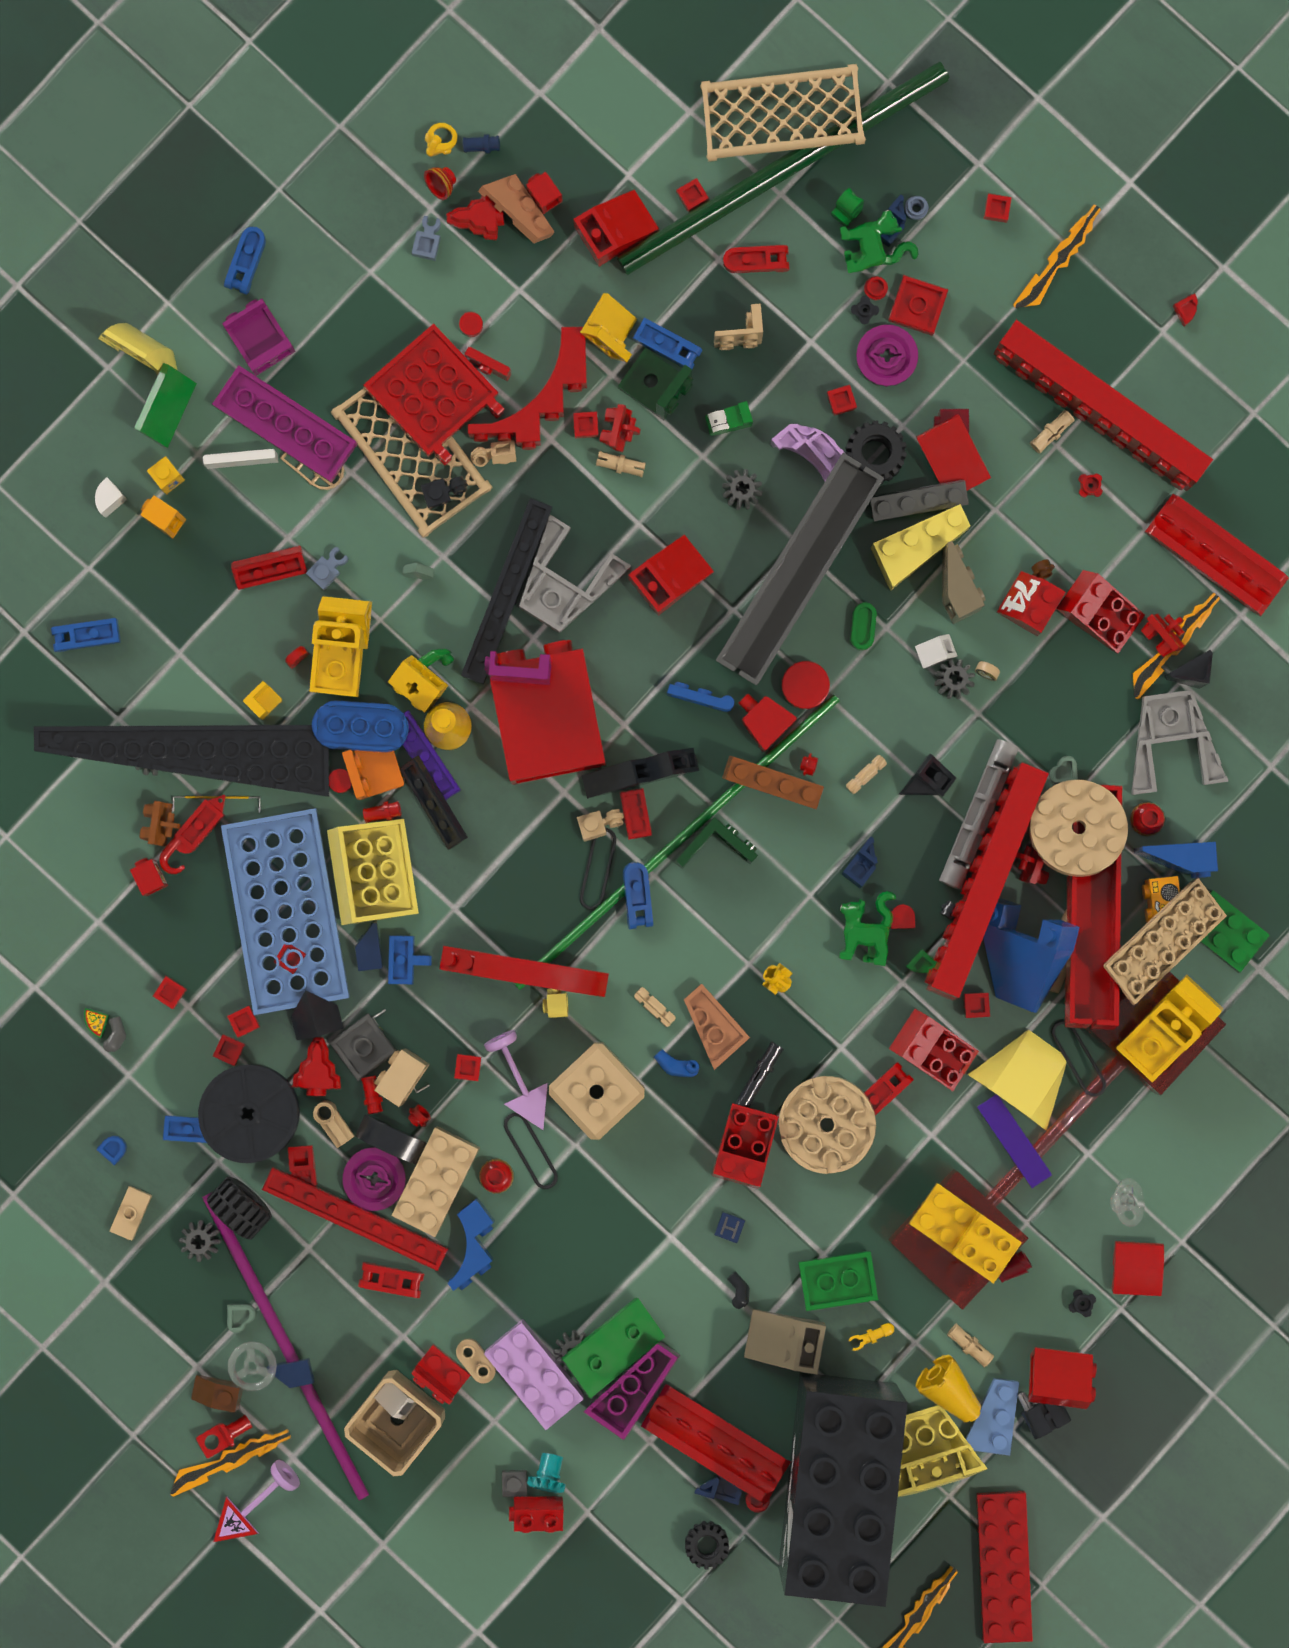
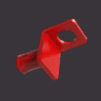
M243 1415L227 1426L223 1423L217 1424L197 1436L196 1441L205 1457L210 1458L228 1446L233 1447L235 1445L234 1438L253 1427L247 1416ZM209 1435H215L219 1440L218 1446L213 1450L205 1446V1439Z

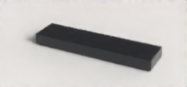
M420 756L412 758L400 767V771L447 849L450 850L467 839L468 836Z

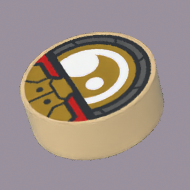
M984 661L978 662L975 669L978 675L991 681H996L1000 674V670L996 666Z

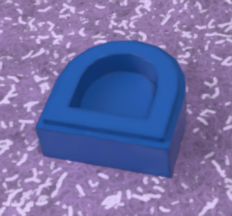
M111 1136L106 1138L96 1150L113 1165H116L125 1155L127 1145L123 1138Z

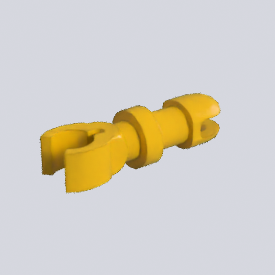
M886 1323L873 1331L872 1329L866 1330L867 1333L861 1336H852L848 1340L849 1342L852 1339L862 1340L860 1346L853 1348L852 1351H858L870 1342L874 1344L877 1342V1339L890 1336L894 1332V1326L891 1323Z

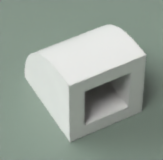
M105 478L100 483L95 493L96 507L105 518L127 500L109 478Z
M949 634L938 636L915 646L923 669L957 657Z
M386 1383L374 1397L392 1417L402 1420L408 1416L417 1404L393 1383Z

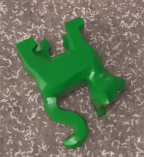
M884 211L877 221L864 222L853 229H848L846 226L840 227L842 240H858L860 251L856 253L850 250L844 251L848 273L863 271L871 266L893 265L900 261L905 251H908L914 260L918 257V248L910 241L897 245L892 255L885 253L881 242V235H893L902 231V227L898 226L897 219L891 211Z
M886 891L877 896L875 903L877 911L883 916L881 923L861 922L865 912V901L861 899L859 902H849L841 905L840 912L846 920L843 931L845 948L843 951H840L838 958L851 960L859 944L868 946V953L863 956V962L880 966L886 965L888 955L887 940L893 922V914L885 906V902L896 899V895L893 892Z

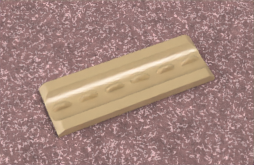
M1196 878L1185 886L1106 961L1103 967L1120 986L1122 992L1132 1005H1135L1227 915L1200 879Z

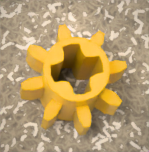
M781 963L777 966L771 965L764 971L763 978L765 982L762 985L774 995L778 992H786L792 984L790 976L793 973Z

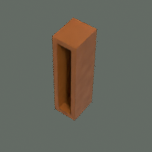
M729 756L722 779L816 810L824 786L733 756Z

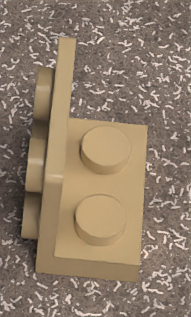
M751 304L750 312H746V329L715 331L714 347H719L720 350H731L734 346L743 345V348H755L757 344H761L763 337L761 304Z

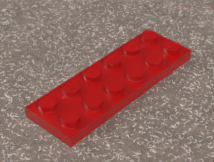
M1026 1492L976 1493L983 1642H1032Z

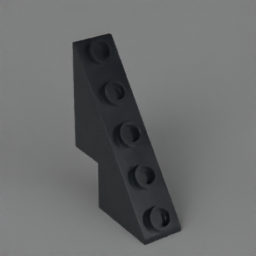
M694 748L666 751L643 759L629 760L581 776L588 799L697 772L699 767Z

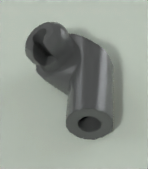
M120 1016L109 1019L112 1033L103 1043V1048L107 1052L119 1050L126 1039V1033Z

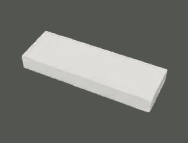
M274 449L203 456V464L207 469L278 463V454Z

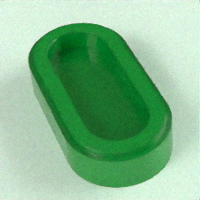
M863 602L858 604L852 613L850 643L859 651L869 649L874 642L877 612L870 603Z

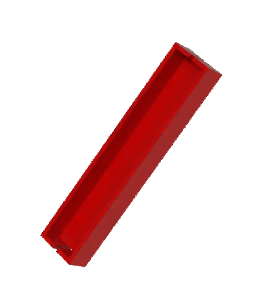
M1017 319L993 353L997 356L996 360L999 363L1014 368L1016 370L1015 373L1024 380L1029 379L1035 383L1037 390L1044 394L1049 393L1052 395L1058 405L1064 408L1067 406L1074 411L1073 414L1078 419L1090 422L1094 425L1093 429L1096 432L1111 437L1113 439L1112 442L1117 447L1128 449L1132 452L1134 459L1141 463L1146 462L1149 464L1155 474L1170 479L1171 484L1178 490L1182 491L1184 489L1188 491L1197 483L1213 460Z
M1023 762L1010 770L1005 781L1008 787L1000 793L996 803L999 809L992 814L987 825L990 828V832L983 836L978 847L981 850V854L974 858L969 871L973 874L971 878L964 882L960 894L964 895L963 899L956 903L951 916L955 917L954 921L947 925L942 938L946 939L944 945L938 947L934 956V961H937L936 966L932 970L930 969L924 982L928 984L926 990L952 1001L960 997L1049 773Z
M1101 785L1109 790L1122 805V786ZM1078 821L1072 824V830L1075 833H1084L1085 828L1082 823ZM1121 854L1109 867L1097 874L1084 877L1067 875V922L1080 928L1074 951L1066 963L1065 1027L1088 1028L1091 1025V1029L1114 1030L1119 1026L1120 986L1103 966L1120 949Z

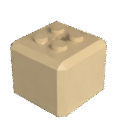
M595 1042L549 1085V1095L590 1139L600 1140L644 1098L645 1086L604 1042ZM596 1084L604 1089V1094L599 1099L591 1097L589 1093L590 1088Z
M398 1370L388 1371L345 1426V1437L392 1476H401L442 1426L445 1419V1409ZM386 1383H393L417 1403L402 1424H395L391 1419V1415L374 1398Z

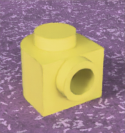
M547 989V999H543V1013H548L549 1018L568 1017L567 992Z

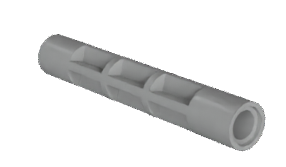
M1000 739L996 740L939 882L958 890L962 889L1019 747Z

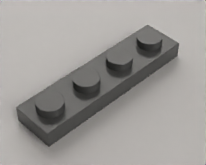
M965 480L874 495L870 500L874 521L952 508L960 504L961 506L969 505Z

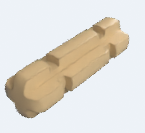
M877 755L871 764L869 763L855 776V779L850 780L846 784L847 789L852 794L858 792L861 789V785L864 786L878 773V770L886 766V760L882 756Z
M640 988L635 993L634 998L639 1003L643 1002V1007L655 1018L658 1019L659 1017L661 1019L660 1022L665 1027H669L676 1017L670 1011L666 1012L667 1008L654 996L650 997L648 995L649 992L645 988Z

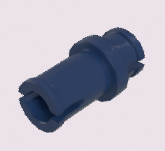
M484 134V137H463L464 153L485 151V154H489L491 151H500L499 135L490 136L489 134Z

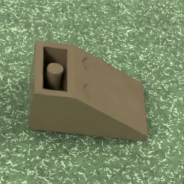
M950 541L942 550V601L952 623L955 624L979 612L985 606L983 601L986 599L982 590L976 588L972 581L975 577L969 566L965 567L962 561L964 555L959 545H954L953 541Z
M752 1309L744 1358L817 1375L826 1325L821 1321Z

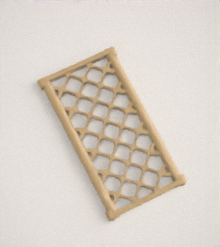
M850 64L848 67L712 83L710 81H702L700 88L702 89L707 137L706 158L708 162L717 161V158L855 143L856 145L865 144L866 138L864 137L858 87L859 68L857 64ZM852 76L853 90L843 85L845 77ZM832 79L836 86L831 92H825L819 87L822 80ZM809 81L813 88L808 94L802 95L796 90L798 82ZM785 84L789 91L784 97L779 98L772 93L775 85ZM762 87L765 94L760 100L756 101L748 95L751 92V88ZM839 88L849 93L843 102H839L832 97ZM738 89L742 96L736 103H731L725 98L728 90ZM815 91H819L825 96L818 105L808 99ZM715 92L718 99L712 106H709L708 93ZM791 94H795L802 99L796 107H791L785 102ZM769 96L778 101L772 110H768L761 105ZM851 98H855L856 111H851L845 106ZM744 99H748L754 104V107L748 113L738 108ZM829 100L838 105V108L832 114H828L821 109ZM720 102H725L731 107L725 115H720L714 110ZM804 103L809 104L815 109L808 117L798 112ZM780 106H784L791 111L783 120L774 114ZM756 109H761L767 113V116L761 122H757L750 117ZM840 110H844L851 115L844 124L834 118ZM734 111H737L744 117L737 125L727 120ZM816 113H821L828 118L822 126H817L810 121ZM710 114H714L720 119L713 128L710 125ZM794 115L804 121L798 129H794L787 124ZM770 118L780 123L773 132H770L763 126ZM856 119L858 133H851L847 126ZM746 121H750L757 126L751 134H746L740 130V127ZM830 122L840 127L838 135L827 136L823 129ZM723 123L733 129L727 137H723L716 132ZM806 125H810L817 130L814 138L807 139L803 138L800 131ZM782 128H787L793 133L789 141L781 142L776 134ZM759 130H762L769 135L767 143L756 144L753 136ZM735 133H739L746 139L743 142V146L732 147V144L729 142L730 138ZM712 136H716L722 141L719 149L712 148Z
M364 388L331 411L333 417L336 420L339 419L352 439L358 443V447L419 528L417 531L422 538L427 537L433 530L493 488L488 480H484L452 436L442 445L444 448L449 447L454 454L452 460L446 464L450 466L449 477L444 479V482H447V486H449L453 467L463 466L468 473L465 478L468 486L477 485L479 490L467 499L465 498L466 492L460 498L450 496L451 500H458L461 503L449 512H446L447 504H444V509L441 512L429 510L428 506L425 509L416 510L411 502L415 495H423V492L415 490L417 479H429L431 482L441 479L434 476L436 465L442 464L437 460L436 455L432 460L421 458V449L419 448L417 457L405 456L406 443L415 442L407 439L406 433H404L403 438L390 436L391 426L397 423L391 417L389 419L376 417L379 404L375 400L363 399L368 394ZM358 402L356 414L347 415L344 412L347 408ZM363 402L375 404L373 416L360 415V407ZM359 419L372 421L369 433L361 434L356 426ZM375 422L389 423L387 435L383 436L373 433ZM373 438L386 440L383 452L375 453L370 445ZM390 440L403 442L401 454L397 455L387 452ZM387 457H397L400 459L397 471L389 472L383 465ZM404 459L417 462L415 473L411 474L401 471ZM420 462L433 463L431 476L418 474ZM401 476H411L414 478L411 490L403 491L397 484ZM430 513L442 516L429 526L425 522Z

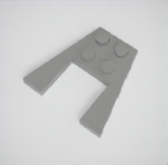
M550 515L519 608L560 633L631 568V565L610 553L592 583L584 592L546 568L571 527Z
M1192 690L1142 697L1132 795L1157 792L1151 744L1196 738L1202 785L1228 782Z

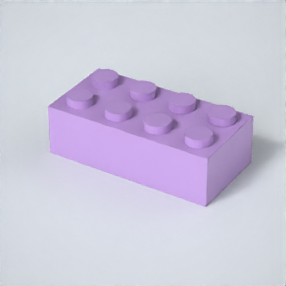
M524 1319L518 1322L484 1352L487 1359L545 1430L584 1399V1393L568 1373L563 1370V1367L557 1364L555 1357Z

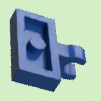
M389 936L388 984H414V965L431 966L432 956H414L415 936Z

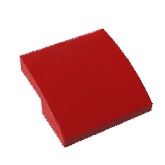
M1115 1241L1112 1280L1113 1294L1161 1296L1164 1273V1244Z

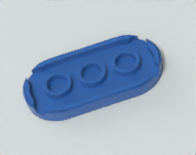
M330 701L316 711L312 720V730L316 739L323 746L337 750L392 752L404 744L409 732L408 721L403 712L389 704Z

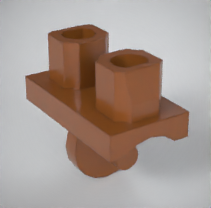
M154 801L153 804L144 805V817L151 818L150 827L143 826L141 828L140 839L148 841V844L166 847L167 838L172 836L173 828L180 829V824L174 823L175 814L171 813L173 804Z

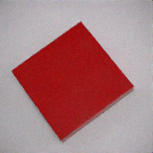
M903 275L888 322L933 336L948 289Z

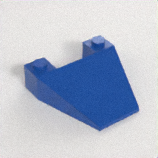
M999 898L983 937L995 996L998 999L1037 1013L1073 953L1080 927L1062 920H1043L1039 938L1031 937L1015 931L1022 905Z

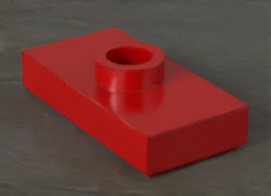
M472 347L467 348L464 354L471 363L479 366V371L489 376L492 373L506 381L509 380L511 376L510 367Z
M644 789L620 792L628 840L652 836Z

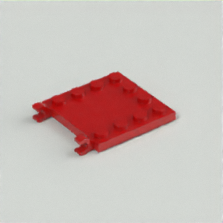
M434 323L363 385V388L428 457L434 452L444 466L452 460V455L442 446L450 437L485 406L496 419L501 417L505 410L495 400L498 396V391Z

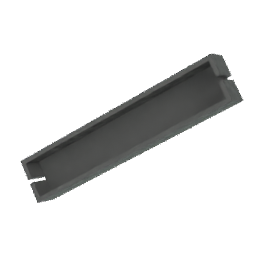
M842 453L716 659L717 662L734 672L736 668L741 669L739 675L755 685H758L884 477L868 467H865L863 472L858 470L861 463L845 453Z

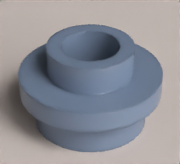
M913 196L905 204V213L910 219L920 220L928 212V203L921 196ZM914 205H917L920 207L921 210L919 212H914L912 210V207Z

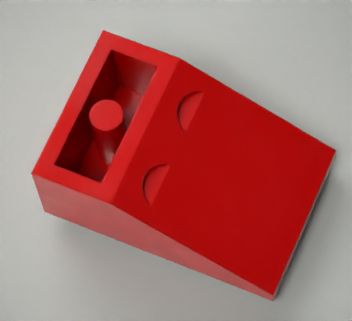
M635 189L594 206L573 219L574 228L599 267L659 231L657 224Z
M684 534L628 575V579L657 616H659L714 573V571Z
M1086 570L1081 572L1056 608L1073 624L1115 653L1120 652L1145 616L1143 612L1100 574Z
M914 1009L889 1047V1050L951 1091H954L979 1052L917 1009Z
M732 1103L712 1176L759 1189L779 1116Z

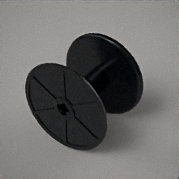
M260 1065L235 1066L217 1075L202 1094L198 1109L199 1127L207 1144L220 1156L238 1163L260 1162L280 1152L293 1138L300 1119L299 1100L291 1083L279 1072ZM246 1108L248 1110L254 1109L255 1112L252 1114L254 1118H247L245 1116L248 1113Z

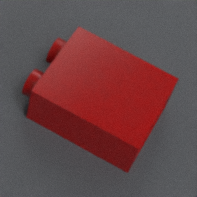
M571 640L556 641L543 645L545 655H550L551 658L550 685L492 681L490 679L509 779L512 785L606 766L583 649L573 650ZM524 649L497 654L498 666L539 669L540 657L526 660Z

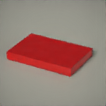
M959 414L916 436L940 484L965 480L966 490L968 491L991 478Z

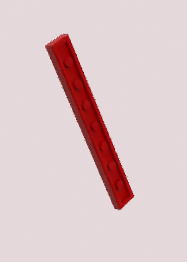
M272 1167L262 1188L265 1192L436 1271L439 1270L448 1251L446 1246L275 1167Z

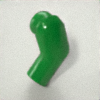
M436 649L429 651L418 660L426 667L440 660L442 665L447 666L454 661V657L448 649Z

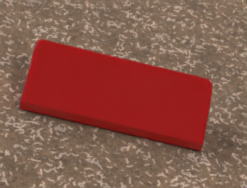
M301 546L234 561L231 565L238 590L307 573Z

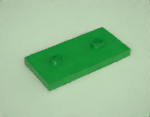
M635 1298L565 1354L561 1360L587 1397L591 1399L663 1340L665 1335L639 1298Z

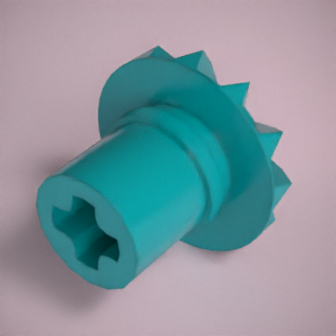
M542 1453L539 1469L536 1473L537 1477H528L527 1484L534 1489L542 1491L564 1492L566 1484L558 1482L560 1480L559 1475L563 1457Z

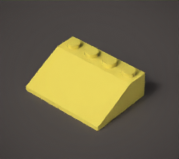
M404 819L342 826L327 830L341 925L419 914Z

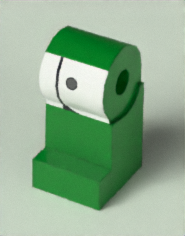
M747 401L705 416L711 436L751 427L753 424Z

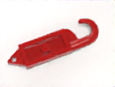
M226 795L210 800L205 799L162 850L159 863L165 872L178 874L185 869L184 865L178 868L170 867L168 858L175 850L190 854L197 849L225 816L223 811Z

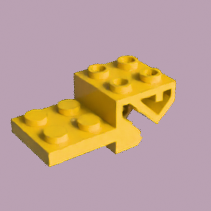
M322 596L318 608L319 620L315 621L313 625L312 644H314L309 692L358 697L363 649H368L372 611L371 601Z
M1186 975L1116 1049L1153 1082L1202 1035L1201 1032L1213 1023L1223 1011V1007Z
M938 1183L935 1184L909 1222L910 1225L993 1284L1022 1243Z

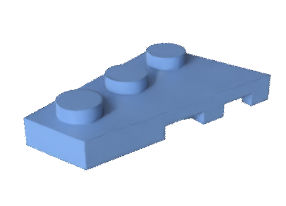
M993 1378L981 1403L980 1416L972 1422L971 1429L966 1437L967 1442L974 1451L1010 1456L1019 1388L1018 1381Z

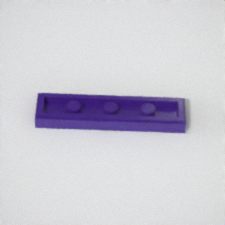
M408 710L403 713L409 726L408 736L403 746L411 758L420 756L445 800L461 791V789Z
M994 1095L977 1107L1031 1189L1052 1176L999 1096Z

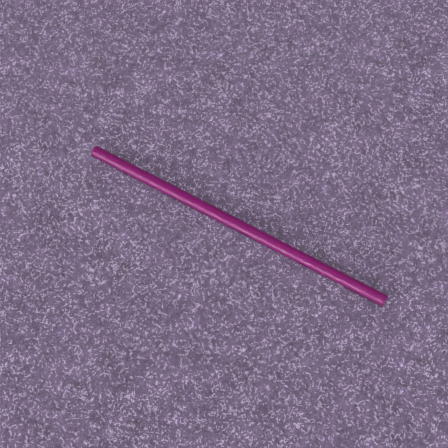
M211 1193L205 1195L202 1199L287 1363L300 1360L237 1237L209 1207L207 1198ZM313 1384L300 1386L357 1499L361 1500L367 1497L369 1493Z

